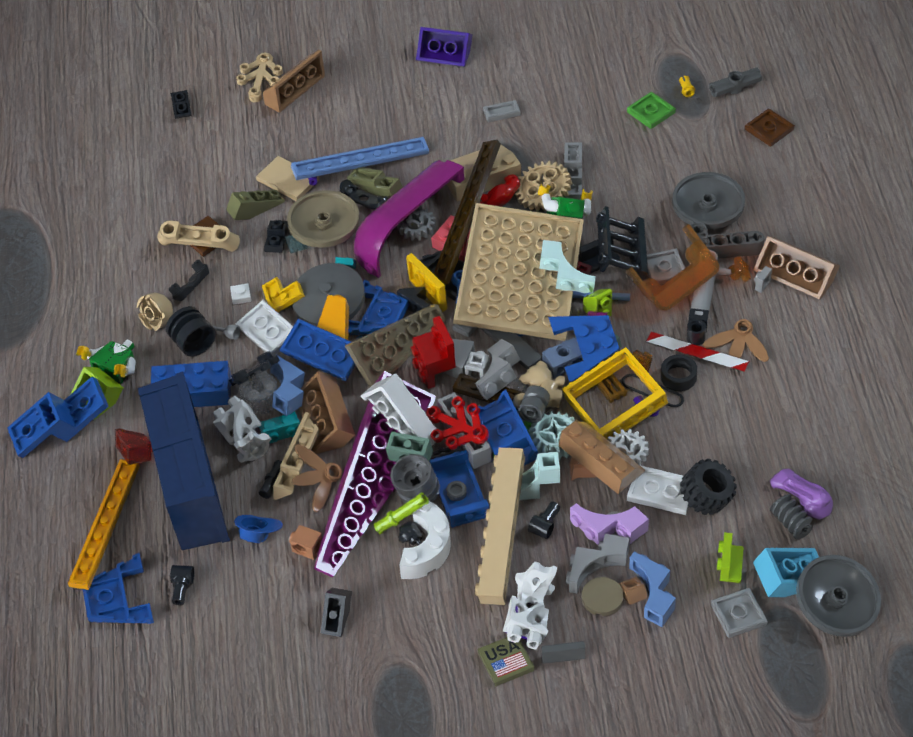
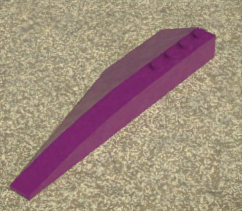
M384 371L381 374V376L376 380V382L381 381L391 376L392 374ZM402 380L421 409L426 413L427 409L433 406L436 396ZM370 401L366 407L342 475L314 566L315 570L330 577L336 574L370 522L395 489L390 475L396 462L389 460L386 446L391 432H400L397 429L391 428L386 423L388 420L381 412L377 414L372 409L374 405Z

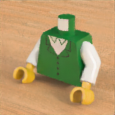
M540 184L538 195L542 196V202L547 214L578 219L590 215L592 190H590V193H586L583 189L581 200L550 197V185L544 187Z
M126 340L122 345L110 341L105 346L97 349L78 346L77 356L81 355L83 360L88 358L91 367L102 369L119 384L123 383L127 375H132L135 372L136 361L132 351L135 345L130 340Z

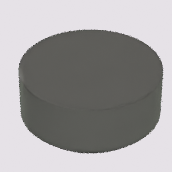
M453 481L447 485V497L450 500L461 501L466 497L467 490L463 482Z

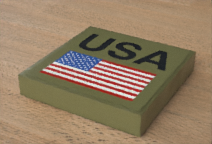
M508 637L478 648V654L495 687L535 671L534 665L520 640L514 643L508 641Z

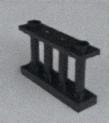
M605 206L596 217L600 272H604L609 265L631 271L633 282L640 284L648 274L644 218L637 217L631 224L609 217V207ZM610 225L627 230L630 237L611 231ZM611 238L629 244L631 250L611 244ZM612 252L629 257L631 263L612 258Z

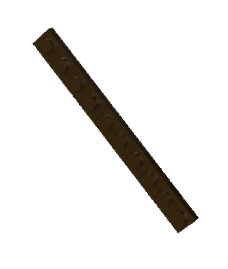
M498 139L482 143L435 268L434 275L444 285L450 283L472 224L475 204L480 202L501 145Z

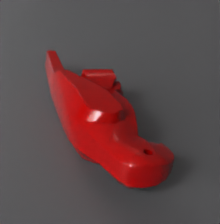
M514 174L506 176L504 178L505 184L497 185L487 194H482L480 203L503 207L520 187V180Z

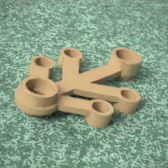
M261 53L257 56L256 61L240 65V72L242 74L236 77L237 84L245 85L248 81L256 78L254 86L250 88L248 95L250 101L259 102L262 99L260 88L263 77L271 86L279 79L277 76L283 74L282 66L273 63V56L271 54ZM259 66V68H258L257 70H255V71L249 73L250 70H252V69H254V68H256V67ZM266 68H270L275 76L266 71Z

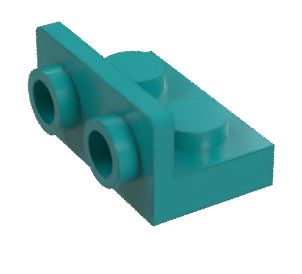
M292 412L288 416L282 415L261 421L259 429L261 433L271 437L269 443H274L282 439L294 437L300 420L297 418L296 412Z

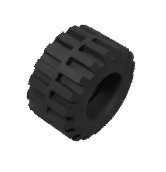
M702 459L698 463L696 462L682 477L680 482L682 487L680 492L684 494L683 500L689 503L688 506L690 508L693 507L695 512L701 511L703 515L708 513L709 515H714L720 512L736 495L735 489L737 484L734 483L735 477L731 476L732 472L730 469L727 470L726 466L723 463L719 464L717 460L712 462L711 459H706L705 461ZM704 483L708 484L713 491L709 490Z

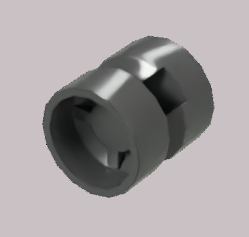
M535 385L527 388L518 409V414L523 420L530 423H537L542 420L550 400L548 391L543 387Z

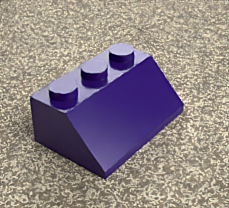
M420 27L416 60L465 67L471 51L473 34Z

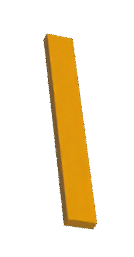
M119 460L68 581L69 587L89 590L140 467L138 461Z

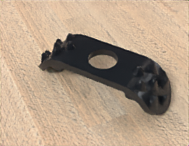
M343 180L340 183L341 193L349 196L355 203L369 209L376 210L377 207L387 201V196L384 198L381 196L376 197L362 191L353 185L350 180ZM367 197L369 199L367 201H361L359 198Z

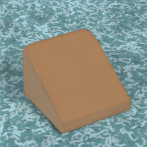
M637 577L619 583L623 590V596L629 605L647 598L645 584Z

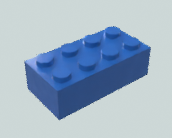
M228 361L151 367V384L175 376L183 371L194 407L229 405L228 401L231 399V383L229 382L231 372Z

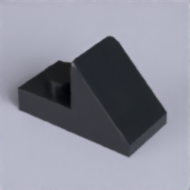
M425 287L397 290L398 296L408 300V310L413 313L430 306L426 301Z

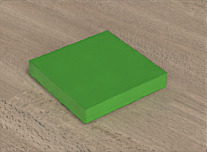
M651 91L627 107V112L652 129L676 112V108Z

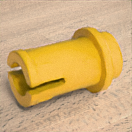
M684 76L685 81L681 77L679 83L682 87V94L685 97H692L695 93V87L692 86L689 76Z

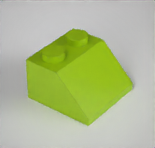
M83 367L71 394L91 377L96 378L109 406L96 417L98 418L116 404L124 387L100 368Z

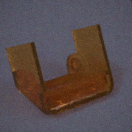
M690 224L682 228L693 243L685 251V257L690 265L664 285L660 286L652 278L642 281L633 267L626 271L643 295L659 310L667 311L719 271L718 261Z

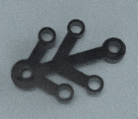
M267 351L256 357L258 363L252 368L242 369L231 375L232 378L229 379V382L232 386L236 384L241 385L248 381L247 377L259 369L261 372L270 369L280 359L277 355L272 356L271 352Z

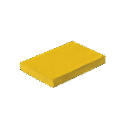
M412 253L407 255L409 281L415 287H425L427 299L432 304L439 305L442 312L447 310L445 285Z

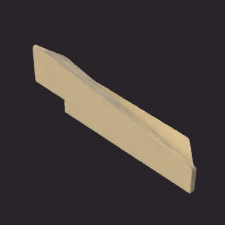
M305 412L280 465V473L273 485V500L293 493L295 485L292 483V479L299 475L305 463L297 455L294 449L295 445H302L311 450L318 436L319 428L316 424H313L308 412Z

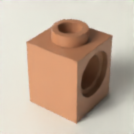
M299 525L289 538L292 552L314 560L322 542L321 532Z

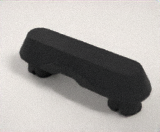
M196 260L191 266L195 273L189 278V282L182 287L178 283H174L169 287L172 299L179 302L184 300L209 274L208 265L203 264L200 260Z

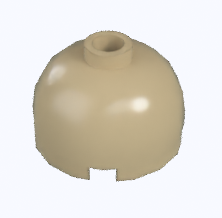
M160 293L146 294L138 299L137 308L140 307L141 312L138 316L142 324L149 330L155 329L154 331L165 327L169 318L173 315V307L169 299Z

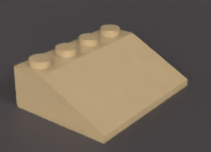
M500 145L483 193L497 185L505 184L504 178L510 174H514L517 177L521 176V163L513 152ZM479 151L450 160L464 167V181L457 183L451 180L446 184L457 202L461 201Z

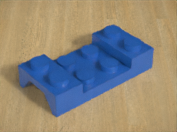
M506 390L502 391L498 400L484 407L478 406L480 408L481 425L486 426L489 431L487 441L494 455H498L499 447L521 448L525 456L524 466L537 459L538 450Z

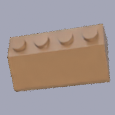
M317 50L308 55L270 87L266 88L263 91L265 105L280 113L325 76L322 51Z
M767 236L753 270L761 272L765 266L772 268V279L821 299L833 283L840 265L775 237Z
M318 371L301 388L304 393L302 406L299 408L301 417L303 418L305 412H308L313 424H316L319 428L318 436L312 447V451L315 454L344 447L355 436L336 377Z
M574 421L561 431L559 447L617 494L645 472L643 467L586 422Z

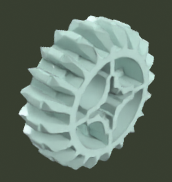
M551 411L549 415L544 413L541 421L532 423L529 435L538 453L558 452L559 461L562 456L568 458L569 454L559 447L561 431L575 421L574 417L568 418L567 413L561 415L560 411L557 414H553Z

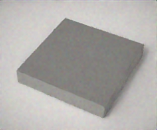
M677 248L647 255V275L652 287L688 279V273Z
M750 587L711 600V606L728 638L766 626L768 623Z

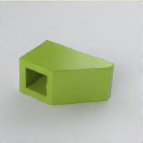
M599 289L584 297L583 310L587 314L588 311L607 313L609 317L612 316V290Z

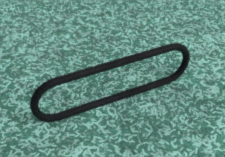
M626 374L622 378V384L624 387L632 391H635L639 394H642L646 397L650 396L647 393H644L625 384V379L629 376H633L640 379L636 374ZM658 384L662 389L669 391L673 394H676L681 398V402L679 404L673 405L668 403L666 404L667 406L679 407L683 404L684 397L682 396V394Z

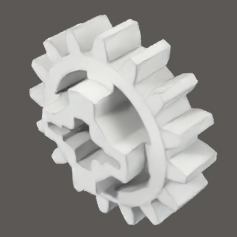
M621 429V434L614 432L613 437H608L612 444L639 465H641V461H646V456L649 454L648 441H645L644 435L639 437L638 431L633 434L631 429L628 430V433Z

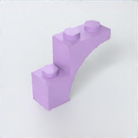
M577 503L570 507V520L575 527H579L589 540H593L597 545L600 541L604 540L605 534L612 535L614 532H617L618 536L629 537V544H631L648 531L649 518L635 506L625 512L611 515L588 511Z

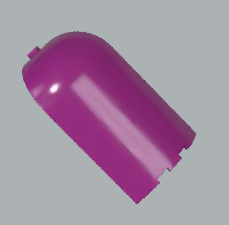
M449 160L446 162L435 161L369 214L360 224L354 240V255L359 265L369 274L379 278L381 276L380 253L391 231L449 181L453 180L457 183L464 181V167Z

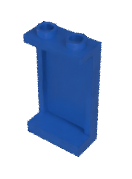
M467 450L457 451L450 455L429 460L439 480L440 490L438 495L451 528L485 519L489 504L487 499L484 500L469 462ZM453 481L463 482L466 485V497L461 501L450 500L447 497L446 491L449 483Z

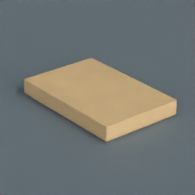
M277 156L256 176L258 182L277 190L295 201L304 196L313 187L309 184L308 178L296 180L291 168L292 162L280 156Z

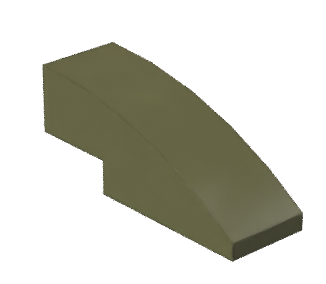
M356 168L347 177V180H350L357 187L383 198L387 196V199L403 188L399 178L387 177L384 171Z

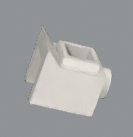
M483 351L470 352L468 361L464 365L465 375L470 376L472 371L480 372L481 379L489 369V355Z

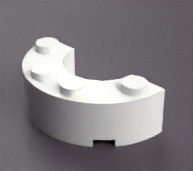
M430 501L427 505L413 513V521L427 535V538L418 546L404 548L400 561L401 579H417L427 576L428 572L440 568L449 555L451 539L448 519L444 512Z

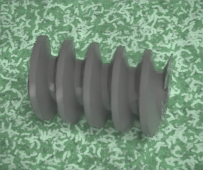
M786 494L771 505L770 511H772L775 517H778V520L783 523L785 528H788V531L793 534L795 539H802L813 528L810 525L812 518L810 516L806 517L807 512H801L802 507L800 505L796 506V500H791V495Z

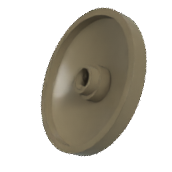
M322 190L299 198L291 206L287 221L289 231L297 241L307 246L324 248L335 246L348 240L356 232L360 217L356 203L349 196L337 191Z

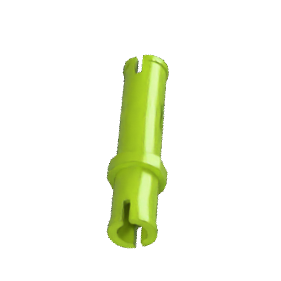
M421 492L395 511H389L387 516L374 523L375 530L382 534L392 526L396 527L400 524L401 520L429 503L427 496Z

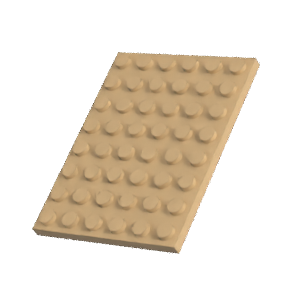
M476 203L453 324L565 341L567 331L554 335L548 317L570 315L573 291L556 289L558 271L539 269L543 240L562 242L561 246L564 257L572 267L577 269L584 219Z

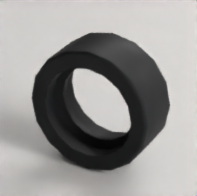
M680 354L666 358L661 364V381L663 385L674 391H685L692 388L697 381L696 362L692 358ZM680 367L687 369L690 375L685 378H674L668 374V371L672 368Z

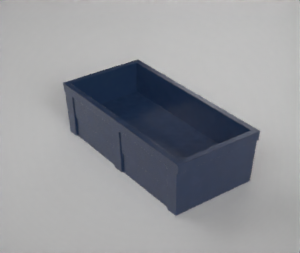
M183 371L175 376L138 388L166 508L181 550L218 542H229L230 539L201 428Z

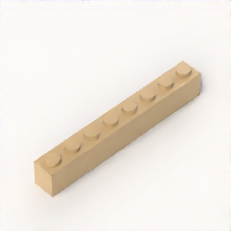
M499 447L498 455L494 456L496 471L491 476L493 491H489V503L491 505L490 509L486 511L488 526L484 527L483 538L486 539L485 546H481V558H483V561L478 566L480 582L476 583L475 595L479 597L480 604L505 605L525 463L524 452L521 448Z

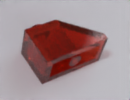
M120 428L115 429V446L128 465L151 461V452L153 450L151 441L148 440L145 434Z

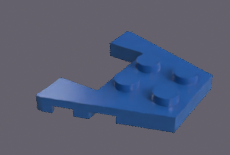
M364 280L365 298H371L372 301L360 322L349 320L348 336L371 334L401 320L409 307L408 300L392 292L387 293L382 290V287L373 286L369 281Z
M608 315L548 317L554 335L574 330L583 357V361L565 367L569 383L581 377L583 373L592 370L600 362L613 356L615 352L620 351Z
M140 553L133 555V558L125 563L122 561L116 564L117 567L106 573L104 571L94 576L89 590L83 589L89 622L154 623L150 603L128 608L123 577L144 572Z

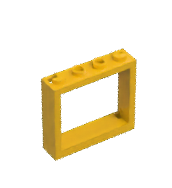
M626 347L619 352H615L613 356L600 362L595 368L583 373L581 377L570 382L569 385L562 389L566 401L579 417L607 440L609 436L613 437L614 432L621 434V429L626 432L668 404L664 390ZM625 365H628L652 394L599 429L575 398Z

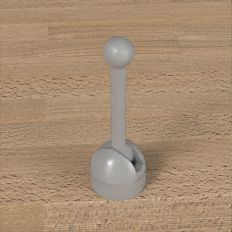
M230 324L226 328L213 326L215 330L225 332V336L229 339L237 340L240 335L239 325Z

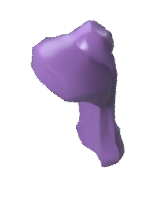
M783 469L770 479V484L773 488L783 489L797 497L807 515L811 518L820 520L831 514L833 500L822 486L805 480L791 469Z

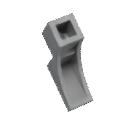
M503 339L487 349L492 358L491 365L484 376L475 383L482 397L486 400L517 378L512 366L521 359L514 346Z
M605 534L603 542H599L598 550L576 547L575 555L571 554L569 566L572 567L571 572L567 571L566 575L569 593L577 594L585 578L598 569L608 566H626L630 538Z

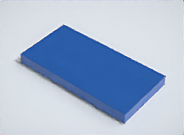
M297 319L279 349L285 355L344 381H347L356 366L345 348V345L351 343V341L301 319Z

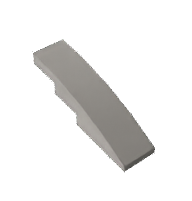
M565 142L564 168H567L572 178V185H570L572 190L568 191L569 196H564V198L581 200L582 142Z

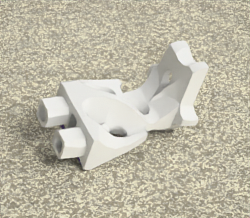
M233 396L228 401L231 406L229 410L225 411L220 407L213 412L216 419L213 423L229 444H234L239 451L237 455L239 462L257 460L268 451L271 437L265 433L258 434L255 431V428L261 426V422L244 400ZM246 417L251 418L252 423L250 425L246 423ZM231 430H233L234 437L230 435Z
M534 562L526 572L515 575V580L518 584L517 598L512 595L510 599L508 614L503 628V632L507 633L508 641L516 643L523 638L527 640L526 645L535 650L544 640L548 633L547 620L549 610L544 608L543 600L545 595H551L555 590V586L551 582L556 575V566L544 567L540 563ZM526 604H534L535 606L528 608ZM535 618H538L540 623H537Z

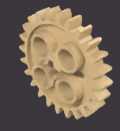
M542 161L540 166L535 163L534 168L528 167V172L523 171L524 176H518L521 185L516 191V197L520 204H523L524 208L529 207L530 211L534 208L537 212L540 208L546 211L542 202V196L538 195L540 184L544 187L550 185V197L569 196L568 191L572 190L570 186L572 185L570 173L562 164L558 166L557 162H554L552 165L548 161L545 165Z

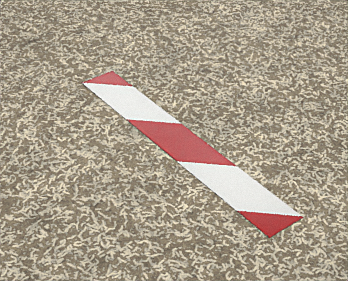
M651 332L646 342L743 372H745L750 362L655 332Z

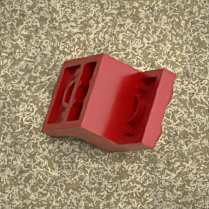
M440 316L433 318L431 332L412 338L413 346H411V352L414 357L412 358L414 368L419 370V378L422 383L425 382L428 389L435 387L434 375L456 368L454 342Z

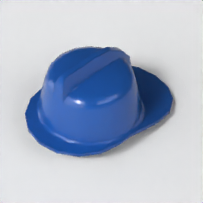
M240 515L234 520L235 525L239 528L240 538L252 543L265 541L269 533L278 531L283 526V523L277 519L253 515Z

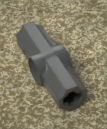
M757 67L744 72L732 71L727 78L710 83L709 89L713 97L729 92L738 94L742 91L743 87L760 82L762 76Z

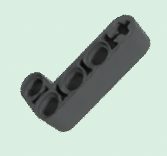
M696 222L690 226L689 242L692 255L697 260H699V255L704 250L716 252L718 259L755 256L761 253L764 246V234L759 231L708 235L706 225Z

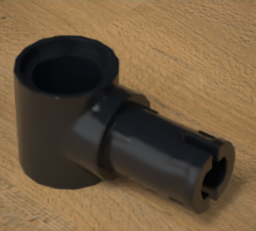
M552 501L544 513H541L539 516L534 515L529 523L528 532L549 539L554 529V518L560 511V505Z
M172 565L170 580L174 587L173 604L184 605L186 589L189 588V584L194 582V566Z

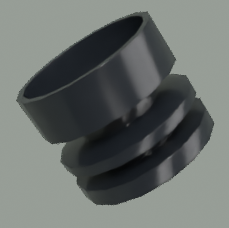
M192 306L183 307L176 311L166 324L167 335L186 356L194 357L206 352L216 338L215 328L198 309Z

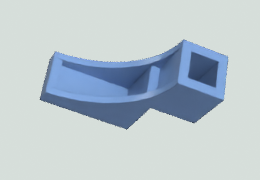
M278 356L280 361L270 368V373L281 384L273 392L272 407L288 416L302 406L304 391L301 388L304 384L305 372Z
M634 551L630 556L629 569L642 578L649 591V599L644 606V618L663 627L675 610L676 598L671 593L663 591L670 581V570L663 564H658L647 556L640 555Z

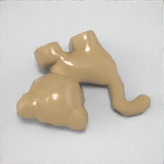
M539 361L536 365L531 366L525 374L521 375L519 380L524 384H528L529 387L535 385L546 389L550 394L547 407L559 408L565 377L558 376L555 381L552 380V373L548 369L547 364ZM525 393L515 395L513 404L516 409H519Z

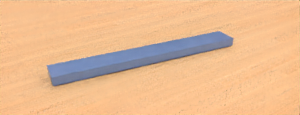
M424 137L293 162L291 163V168L295 179L301 180L429 154V148Z

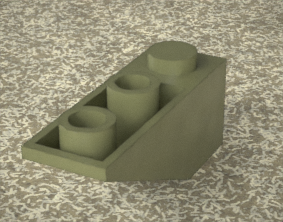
M277 190L232 192L226 210L234 220H247L284 203L285 200Z

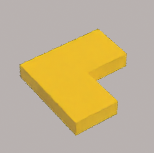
M278 277L262 285L268 305L276 312L282 311L305 297L302 287L297 280L285 288L282 287Z

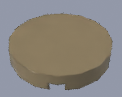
M607 577L594 578L586 583L582 590V603L591 614L609 616L616 613L622 606L623 590L620 584L613 579Z

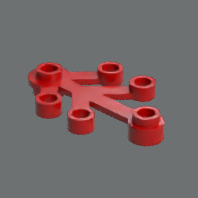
M459 396L453 398L451 402L452 406L456 409L458 420L444 414L437 406H430L427 409L426 416L431 423L436 424L441 421L452 426L443 431L439 429L433 430L431 438L434 442L439 443L447 438L446 445L449 449L454 450L458 446L471 441L476 444H483L488 440L489 431L486 426L481 425L480 408L477 404L471 403L466 409L469 415L472 416L473 427L467 424L464 410L465 401ZM461 432L467 433L466 435L461 436L459 438L453 436Z

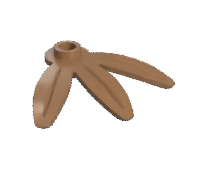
M740 319L735 323L734 329L718 333L703 343L705 348H717L733 341L729 355L740 359L746 343L752 354L763 362L769 360L765 347L752 334L753 325L747 319ZM742 327L747 328L746 331H741L740 329Z
M297 444L294 447L297 455L305 464L316 470L307 471L295 476L292 479V483L296 486H310L320 482L312 500V509L318 512L327 501L331 484L341 478L342 469L336 463L326 464L313 451ZM329 470L334 472L333 476L329 474Z

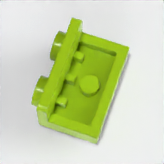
M724 532V539L719 540L718 553H722V558L717 560V570H721L720 581L740 583L744 547L732 545L733 533Z

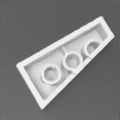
M396 373L376 382L361 395L365 401L368 399L374 405L372 409L377 414L381 412L388 420L386 423L391 428L397 429L402 434L430 439L431 446L436 443L431 438V432L437 428L431 423L425 411L421 409L414 396L408 391L402 379Z

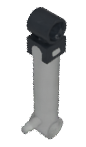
M704 250L699 255L692 304L688 317L687 341L697 346L705 342L715 274L731 275V269L717 267L718 256L712 250Z

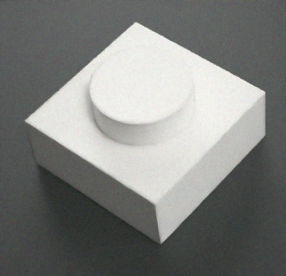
M248 283L230 286L233 305L251 302Z

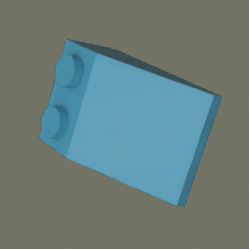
M765 548L753 561V564L768 597H787L796 594V585L801 572L811 561L819 556L815 548Z

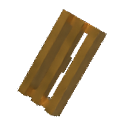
M614 374L608 378L617 388L618 392H616L608 379H604L596 384L609 403L614 402V399L619 400L620 396H627V391Z

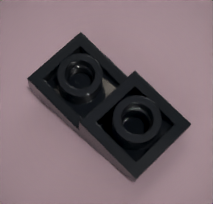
M187 90L170 93L175 119L192 116Z
M270 220L267 228V239L264 245L265 252H283L288 221Z

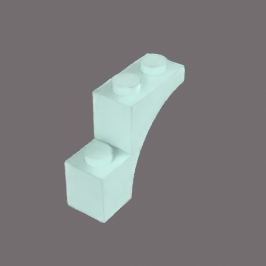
M543 240L539 269L558 271L556 289L593 293L596 276L584 274L572 267L563 255L562 242Z
M558 452L537 454V459L533 466L523 473L520 500L539 499L540 484L560 483Z

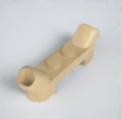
M166 221L161 225L158 232V241L164 246L174 243L223 248L233 252L237 250L240 243L239 236L230 232L226 226L214 225L212 228L181 225L179 221Z

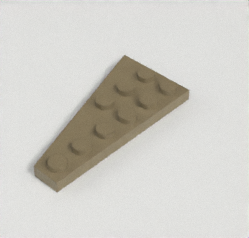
M430 305L345 345L369 388L375 384L384 371L393 374L412 355V338L431 332L433 318L440 316L443 322L446 320L439 305Z

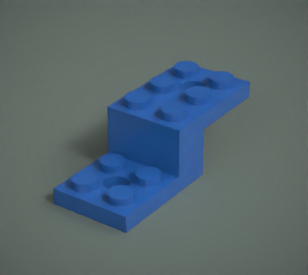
M91 377L65 400L48 392L8 426L7 429L17 455L24 458L51 434L68 442L109 406L98 380Z

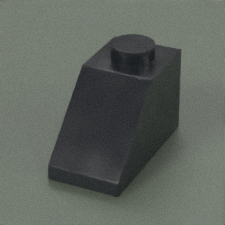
M332 587L325 593L320 634L342 637L350 612L352 591Z

